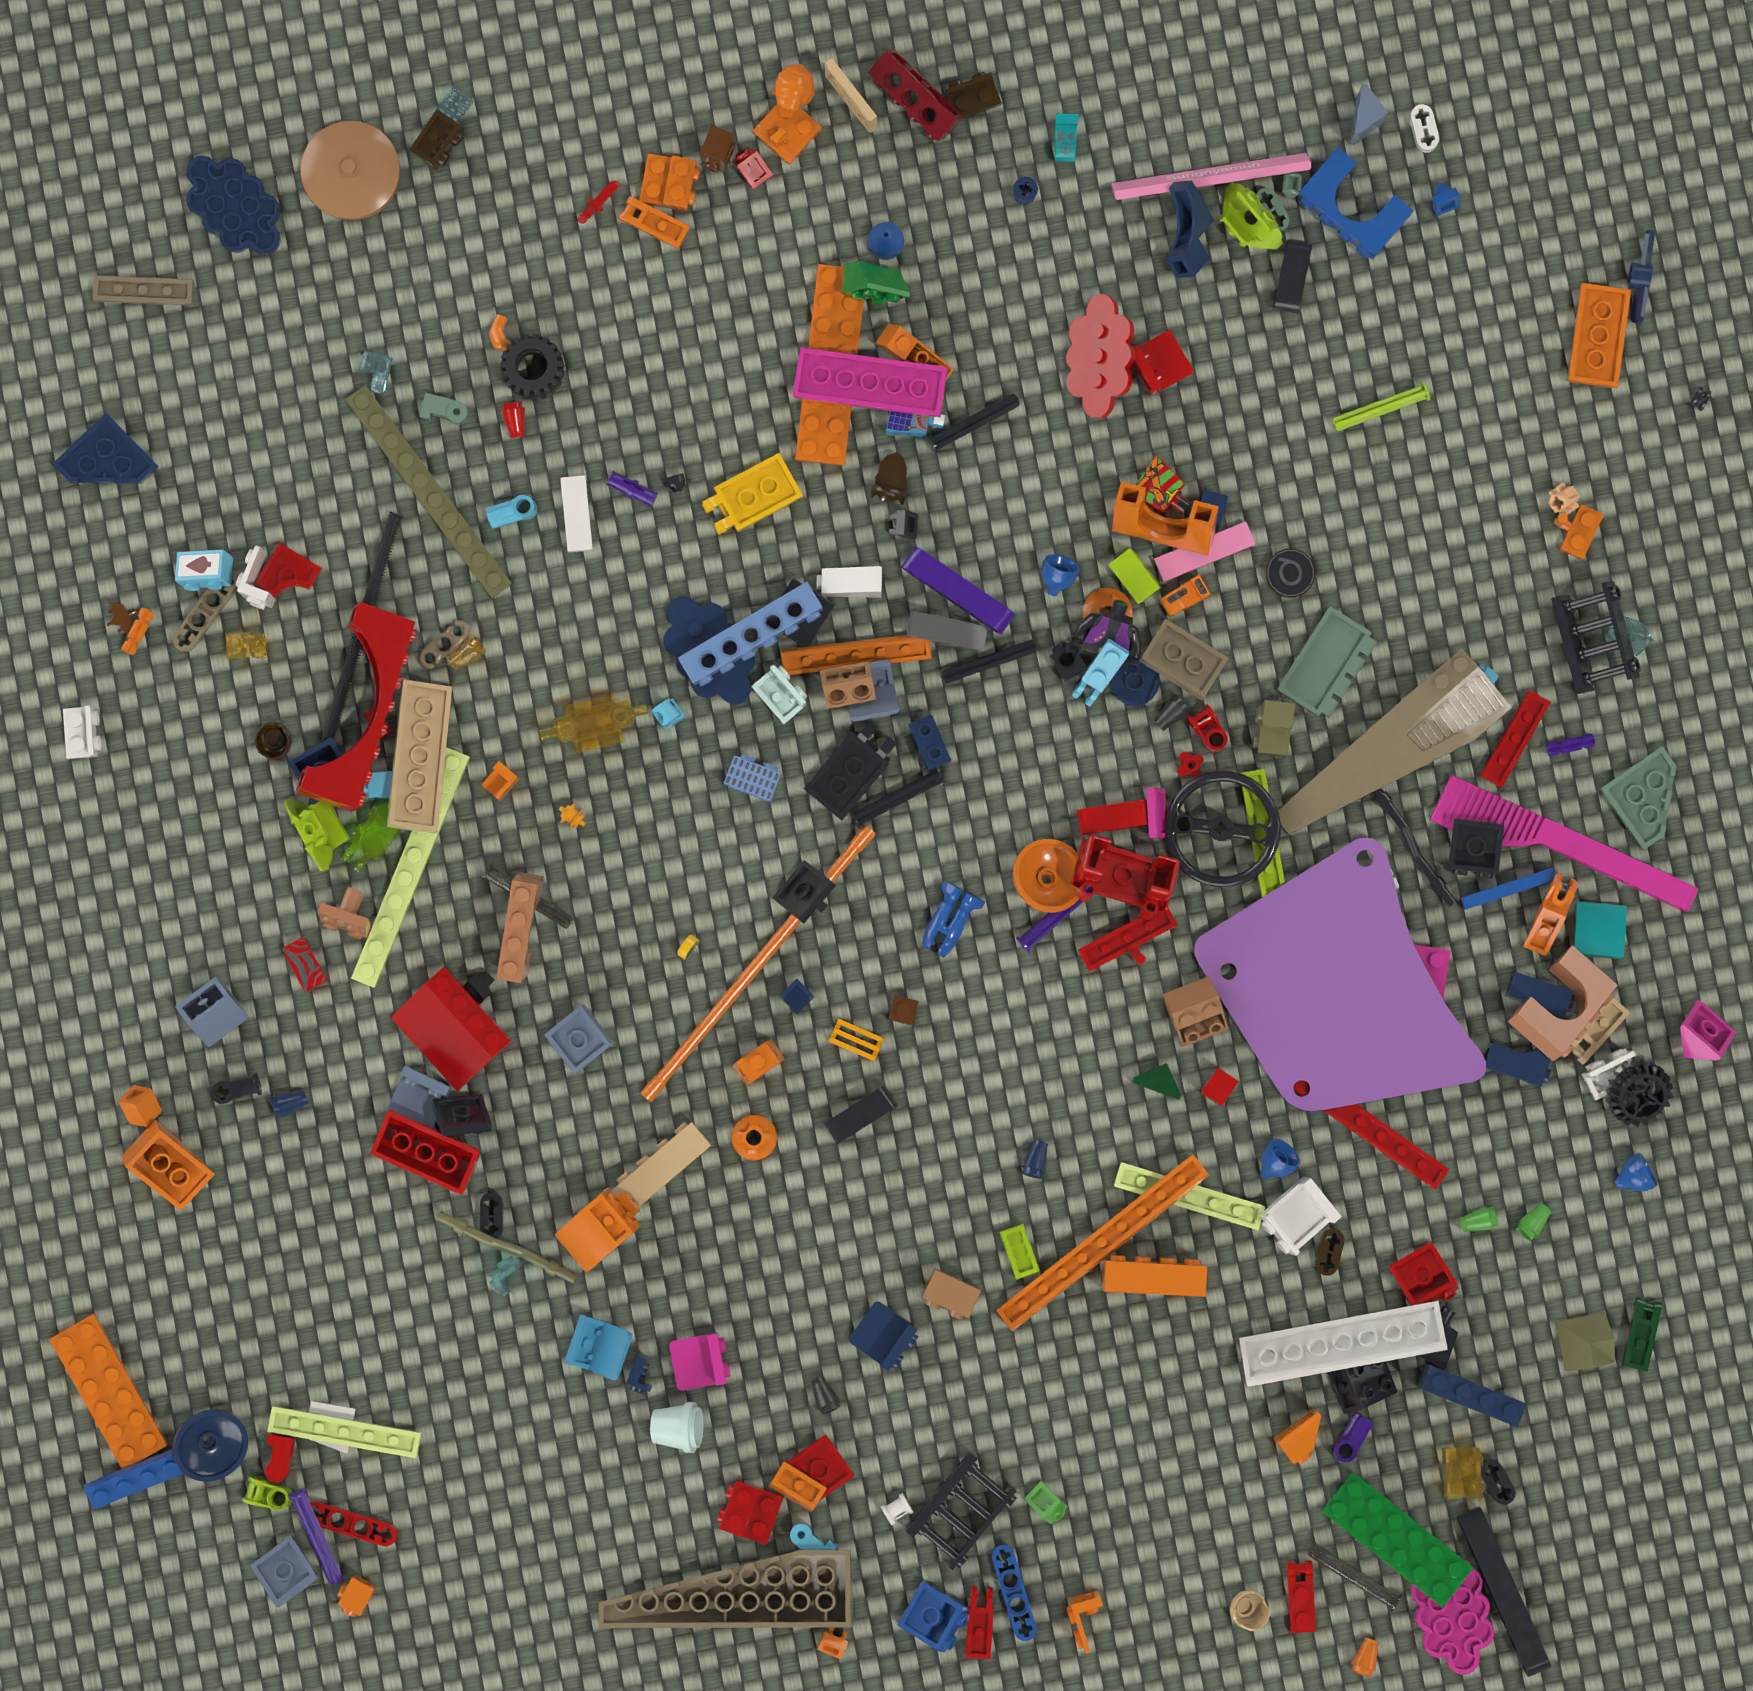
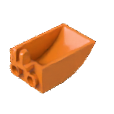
M608 1188L555 1234V1237L586 1273L641 1227L635 1217L640 1212L638 1208L640 1204L637 1201L634 1203L631 1200L633 1198L631 1193L627 1195L623 1192L617 1196Z

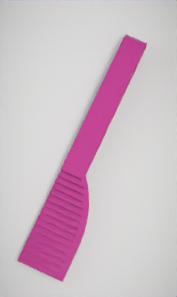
M1450 775L1430 818V821L1451 831L1453 830L1454 819L1503 824L1502 847H1524L1540 844L1684 912H1689L1699 890L1691 884L1556 822L1543 818L1534 812H1530L1521 806H1517L1453 775Z

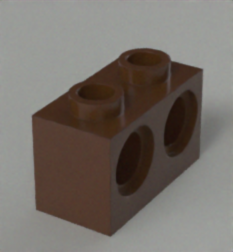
M711 125L700 151L702 164H705L704 167L715 173H718L719 170L722 172L726 171L736 147L735 134Z

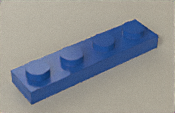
M173 1449L86 1483L84 1484V1491L92 1507L97 1509L184 1473L177 1466L173 1456Z

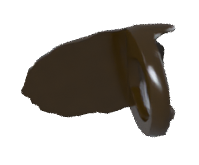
M897 452L887 455L881 461L875 477V484L871 488L870 498L878 495L882 501L893 502L899 500L900 504L904 505L907 496L905 491L907 466L904 458Z

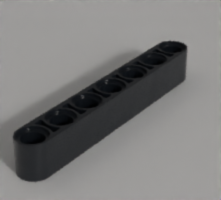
M1476 1507L1456 1516L1527 1677L1551 1668L1548 1656L1481 1507Z

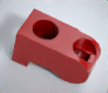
M272 1432L268 1434L267 1445L273 1446L271 1461L265 1469V1475L269 1481L279 1483L289 1475L296 1441L295 1436Z

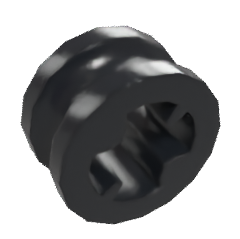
M1700 386L1690 406H1697L1698 410L1702 411L1712 391H1704L1703 387Z

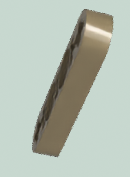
M232 570V580L234 583L231 586H225L223 589L228 593L224 595L219 590L207 588L173 636V644L179 651L190 652L197 646L238 589L236 581L239 575L234 570ZM213 593L218 594L221 598L220 604L216 607H210L207 603L208 596ZM197 614H203L206 617V623L202 627H195L193 625V618ZM188 625L194 631L199 632L197 636L193 633L189 636L188 640L191 642L189 646L185 644L182 647L180 646L181 641L179 638L181 636L186 637L190 632L186 629Z

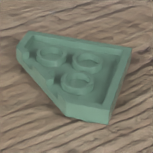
M1663 746L1600 788V791L1642 850H1645L1665 836L1667 814L1670 808L1672 786L1677 766Z

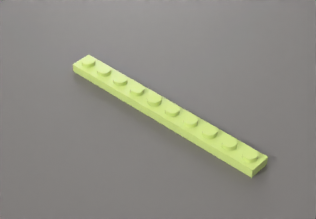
M446 747L438 832L434 834L412 830L351 979L376 988L470 759L469 756Z

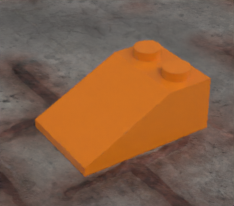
M154 1120L121 1156L127 1169L180 1211L215 1175L200 1158L157 1120Z

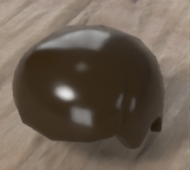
M275 721L263 724L256 731L254 740L258 753L271 761L283 758L291 750L293 743L292 734L289 729Z

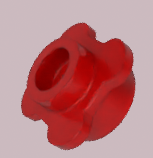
M1187 752L1181 753L1179 756L1181 762L1180 767L1177 768V773L1180 776L1187 775L1193 778L1200 776V767L1204 762L1203 756L1200 754L1196 756L1189 755ZM1189 763H1192V764H1193V766H1192L1191 768L1188 767V764H1189Z

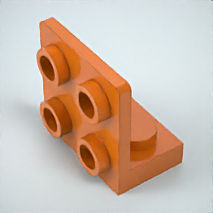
M1098 1590L1070 1598V1606L1066 1607L1071 1625L1076 1624L1078 1630L1073 1631L1078 1648H1084L1086 1654L1091 1652L1079 1613L1084 1612L1086 1616L1099 1612L1098 1607H1102L1103 1603Z

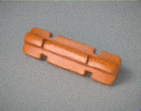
M141 608L138 620H135L127 635L128 640H125L121 647L124 652L130 655L135 654L138 648L136 645L141 642L148 628L147 623L151 622L154 613L147 608Z

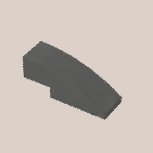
M911 611L906 636L972 652H984L988 627Z

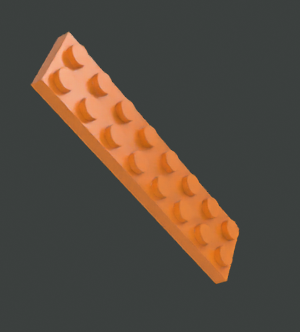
M818 264L808 349L858 355L864 301L853 300L851 295L842 293L844 267ZM802 399L795 460L845 466L852 406Z

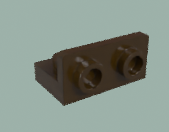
M979 72L973 75L971 80L962 82V80L955 81L948 85L949 88L945 89L946 99L964 116L963 119L1002 105L993 81L992 72L988 74Z
M436 109L409 150L437 171L440 166L444 167L450 158L449 152L453 146L457 147L464 137L462 125Z

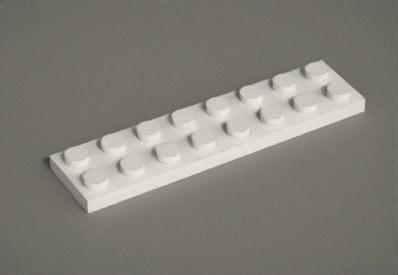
M1438 1301L1239 1338L1248 1387L1448 1350Z

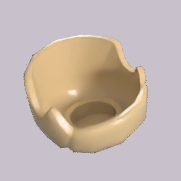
M1245 1590L1239 1592L1232 1599L1230 1615L1239 1627L1249 1631H1256L1262 1629L1268 1623L1271 1609L1267 1606L1261 1594L1252 1590Z

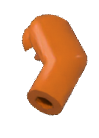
M497 314L490 328L489 337L495 349L505 352L507 351L506 346L511 344L510 340L506 339L503 333L508 319Z

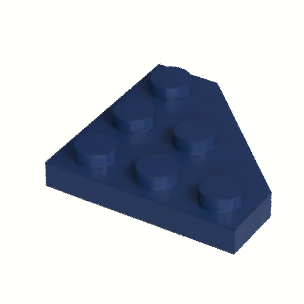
M107 413L96 421L52 464L70 483L142 484L159 467Z

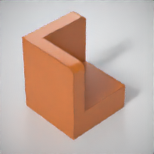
M498 761L493 767L494 771L486 778L482 786L501 801L519 781V778Z
M133 1085L118 1101L128 1122L133 1125L148 1127L162 1112L151 1088Z

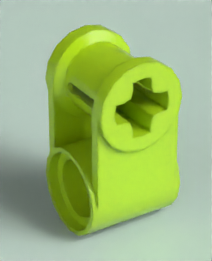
M254 1476L248 1477L250 1483L242 1502L273 1510H282L292 1504L293 1501L288 1499V1496L293 1493L290 1488L272 1483L266 1479ZM278 1491L284 1493L286 1497L283 1505L275 1501V1494Z

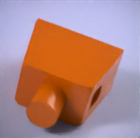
M770 1039L738 1060L733 1065V1068L747 1087L786 1059L773 1040Z

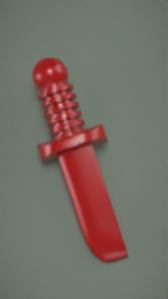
M612 181L594 200L589 198L587 200L589 205L578 216V222L581 224L586 223L587 219H590L596 210L601 213L604 210L601 206L621 184L617 181Z

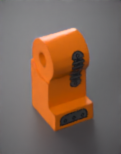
M1197 575L1189 582L1161 598L1160 602L1169 617H1172L1209 597L1210 592L1200 575Z

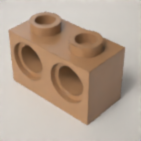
M869 661L820 670L827 709L876 700Z

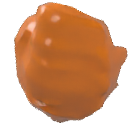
M803 64L789 65L776 77L772 93L776 96L777 104L786 111L795 112L812 100L815 95L814 79L811 72Z

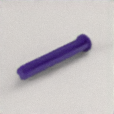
M1078 900L1073 906L1064 911L1046 914L1020 938L1017 936L1016 940L1028 953L1031 952L1030 948L1082 904L1083 901Z
M307 1488L299 1489L291 1493L288 1499L294 1503L329 1584L334 1585L339 1583L343 1576L306 1495L308 1492Z

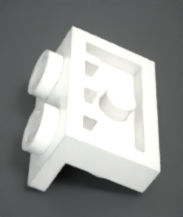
M91 705L63 709L66 758L98 757V750H101V738L96 734V726H99L100 723L98 711H95V707Z

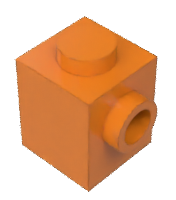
M354 1575L349 1584L343 1583L337 1597L341 1598L338 1605L343 1607L341 1611L352 1617H355V1615L361 1616L377 1586Z

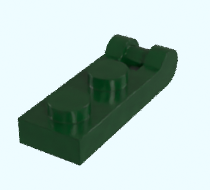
M1636 1297L1622 1366L1648 1372L1661 1315L1662 1302L1654 1301L1651 1303L1645 1301V1298ZM1643 1311L1651 1313L1650 1320L1642 1319Z

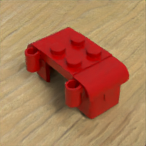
M1094 834L1090 835L1087 840L1084 836L1082 837L1071 880V885L1078 888L1077 896L1079 900L1087 902L1094 894L1131 904L1140 907L1139 914L1144 920L1152 919L1157 912L1167 911L1180 866L1178 859L1159 854L1153 861V858L1110 846L1111 839Z

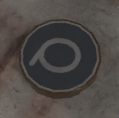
M1284 549L1277 552L1269 560L1265 569L1269 588L1283 598H1297L1304 595L1312 587L1315 579V567L1311 558L1305 552L1297 549Z

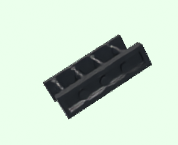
M1615 581L1601 583L1603 592L1576 600L1570 599L1569 595L1551 598L1576 694L1594 691L1593 685L1595 682L1621 674H1626L1627 680L1640 678V663L1634 656L1620 604L1621 592L1619 587L1615 585ZM1606 601L1610 616L1583 624L1576 623L1575 610ZM1613 625L1616 640L1586 649L1582 646L1580 639L1582 634ZM1619 649L1623 664L1593 673L1589 671L1587 665L1588 658Z
M970 1451L906 1528V1532L913 1538L916 1534L920 1536L923 1534L952 1558V1561L948 1564L952 1570L956 1566L958 1568L963 1566L969 1558L966 1553L1001 1510L1004 1507L1009 1509L1017 1499L1014 1495L1017 1491L1013 1486L1006 1492L977 1468L978 1465L975 1462L978 1458ZM964 1475L968 1477L971 1475L1000 1499V1502L991 1512L961 1488L962 1484L959 1481ZM949 1494L952 1497L955 1495L984 1519L976 1531H973L945 1507L946 1504L943 1501ZM933 1514L941 1516L968 1539L960 1551L929 1527L930 1524L927 1521Z

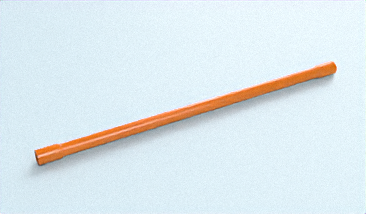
M864 825L824 876L834 883L876 833ZM792 914L788 917L658 1074L640 1092L642 1096L650 1102L655 1099L665 1087L666 1082L800 924V920Z

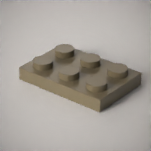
M1165 618L1139 661L1200 700H1203L1229 658Z

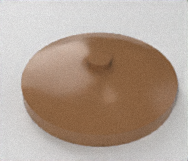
M342 121L325 127L311 139L301 161V178L307 195L321 211L337 219L360 220L378 213L394 197L400 181V162L393 144L384 133L364 122Z

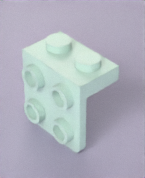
M773 664L770 667V671L751 687L778 719L785 724L807 705L805 701L807 695L798 685L793 687L789 683L790 675L782 666L777 668Z

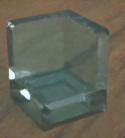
M1624 616L1634 656H1638L1654 640L1642 622ZM1612 628L1607 633L1613 641L1616 640V636Z

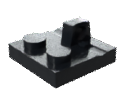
M804 860L772 898L804 924L816 909L821 913L828 905L824 902V899L836 885Z
M482 1094L436 1098L432 1100V1107L441 1136L479 1134L492 1131V1122Z

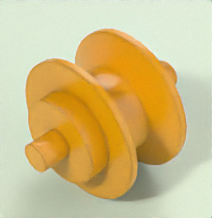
M575 803L571 806L567 805L566 808L563 806L559 808L562 812L560 815L562 818L561 824L565 821L570 823L569 830L573 827L577 828L579 825L584 827L586 824L583 821L585 817L583 815L584 809L577 811Z

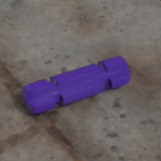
M1586 734L1581 738L1577 736L1560 740L1559 743L1556 741L1546 744V752L1548 756H1555L1560 752L1564 754L1581 750L1582 747L1585 749L1595 746V738L1593 734Z

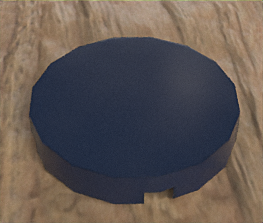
M1140 661L1137 662L1139 673L1136 677V669L1134 667H1128L1127 675L1124 674L1126 664L1123 663L1110 681L1111 692L1115 698L1127 706L1137 707L1145 705L1154 698L1159 688L1160 680L1158 673Z

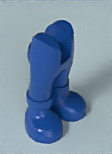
M945 880L941 885V889L944 892V901L941 900L939 908L932 916L922 942V947L929 950L937 934L945 937L937 954L943 958L956 945L965 923L970 917L969 913L974 909L983 908L985 901L965 892L959 908L954 913V917L950 924L946 926L954 905L960 898L963 890Z

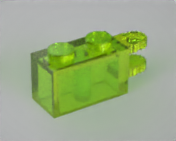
M383 802L380 805L375 804L367 814L370 817L364 825L359 824L353 831L352 836L354 838L351 841L353 844L342 857V860L347 862L351 860L358 848L364 851L365 854L355 864L354 869L357 872L361 871L370 858L378 861L403 830L387 827L389 807Z

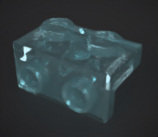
M512 1256L507 1257L497 1264L499 1269L490 1274L492 1280L489 1283L496 1294L501 1293L505 1296L512 1292L504 1278L524 1266L520 1257L515 1259Z

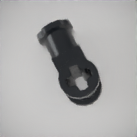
M254 1073L252 1077L217 1082L210 1091L212 1100L218 1104H225L232 1099L251 1094L262 1095L258 1073ZM221 1085H223L224 1089L229 1090V1094L225 1095L226 1099L217 1095Z

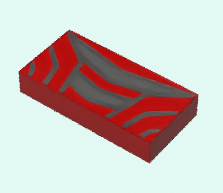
M305 937L282 948L305 993L328 981Z

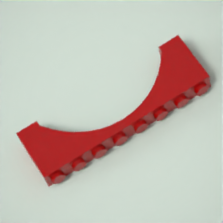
M362 602L354 605L347 629L353 631L361 642L372 667L375 682V701L372 716L360 739L344 755L327 764L315 768L307 766L302 769L295 793L350 812L357 810L358 807H362L366 793H363L365 783L369 784L373 774V770L370 769L372 760H376L380 752V746L377 744L380 736L383 737L387 729L386 715L387 713L390 714L394 707L395 700L392 699L394 690L399 689L402 681V676L399 675L401 667H405L407 664L409 653L406 651L409 643L412 644L416 636L417 630L414 629L415 621Z

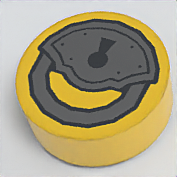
M689 935L681 944L677 955L686 960L697 947L699 939L694 935Z

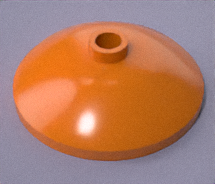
M1041 839L1027 845L1019 853L1013 866V881L1020 897L1028 905L1042 912H1061L1073 906L1079 900L1077 896L1078 888L1071 885L1078 853L1068 844L1055 839ZM1042 877L1048 878L1049 883L1045 884L1042 881Z

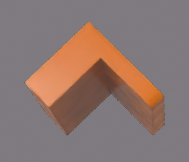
M786 1462L782 1463L769 1484L770 1488L809 1512L815 1509L827 1489Z

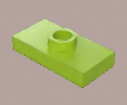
M1024 1224L1000 1231L1016 1280L1040 1272Z

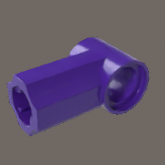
M1354 1413L1340 1438L1332 1447L1334 1458L1344 1463L1353 1461L1373 1423ZM1343 1444H1348L1351 1448V1453L1347 1458H1342L1339 1455V1447Z

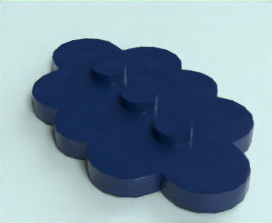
M197 156L189 162L186 173L193 187L187 193L186 202L192 213L202 217V224L205 230L212 235L220 236L222 245L230 252L240 253L250 247L260 255L274 253L279 248L281 242L280 233L274 226L280 218L281 209L274 197L265 194V187L262 181L256 176L248 175L247 169L238 159L228 158L217 164L210 157Z
M678 597L669 604L667 609V616L672 626L665 632L663 644L670 655L677 657L676 667L678 672L682 676L689 678L678 657L721 633L733 624L727 623L726 612L720 605L707 603L699 607L689 597ZM732 642L725 644L723 652L727 655H733L737 651V645ZM707 655L702 659V665L706 668L713 667L716 662V658L712 655ZM755 656L746 661H743L742 658L733 663L734 668L724 674L721 671L712 675L713 680L700 687L699 683L694 686L691 682L694 692L703 698H712L719 694L726 703L731 705L744 703L751 693V684L746 675L754 668Z

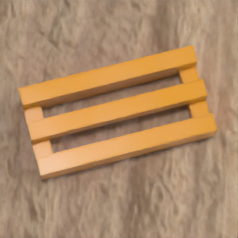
M838 1019L829 1039V1042L872 1061H875L884 1041V1038L841 1019ZM841 1025L878 1041L876 1046L839 1030ZM837 1034L874 1050L872 1055L835 1039Z

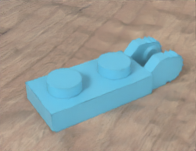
M1108 638L1082 674L1081 680L1074 689L1072 696L1078 698L1086 685L1089 684L1094 689L1087 696L1085 704L1091 706L1099 693L1103 692L1126 660L1129 651Z

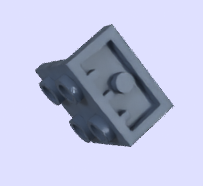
M404 1066L400 1074L402 1078L386 1111L391 1109L434 1128L437 1120L433 1111L432 1100L449 1097L453 1087L409 1066Z

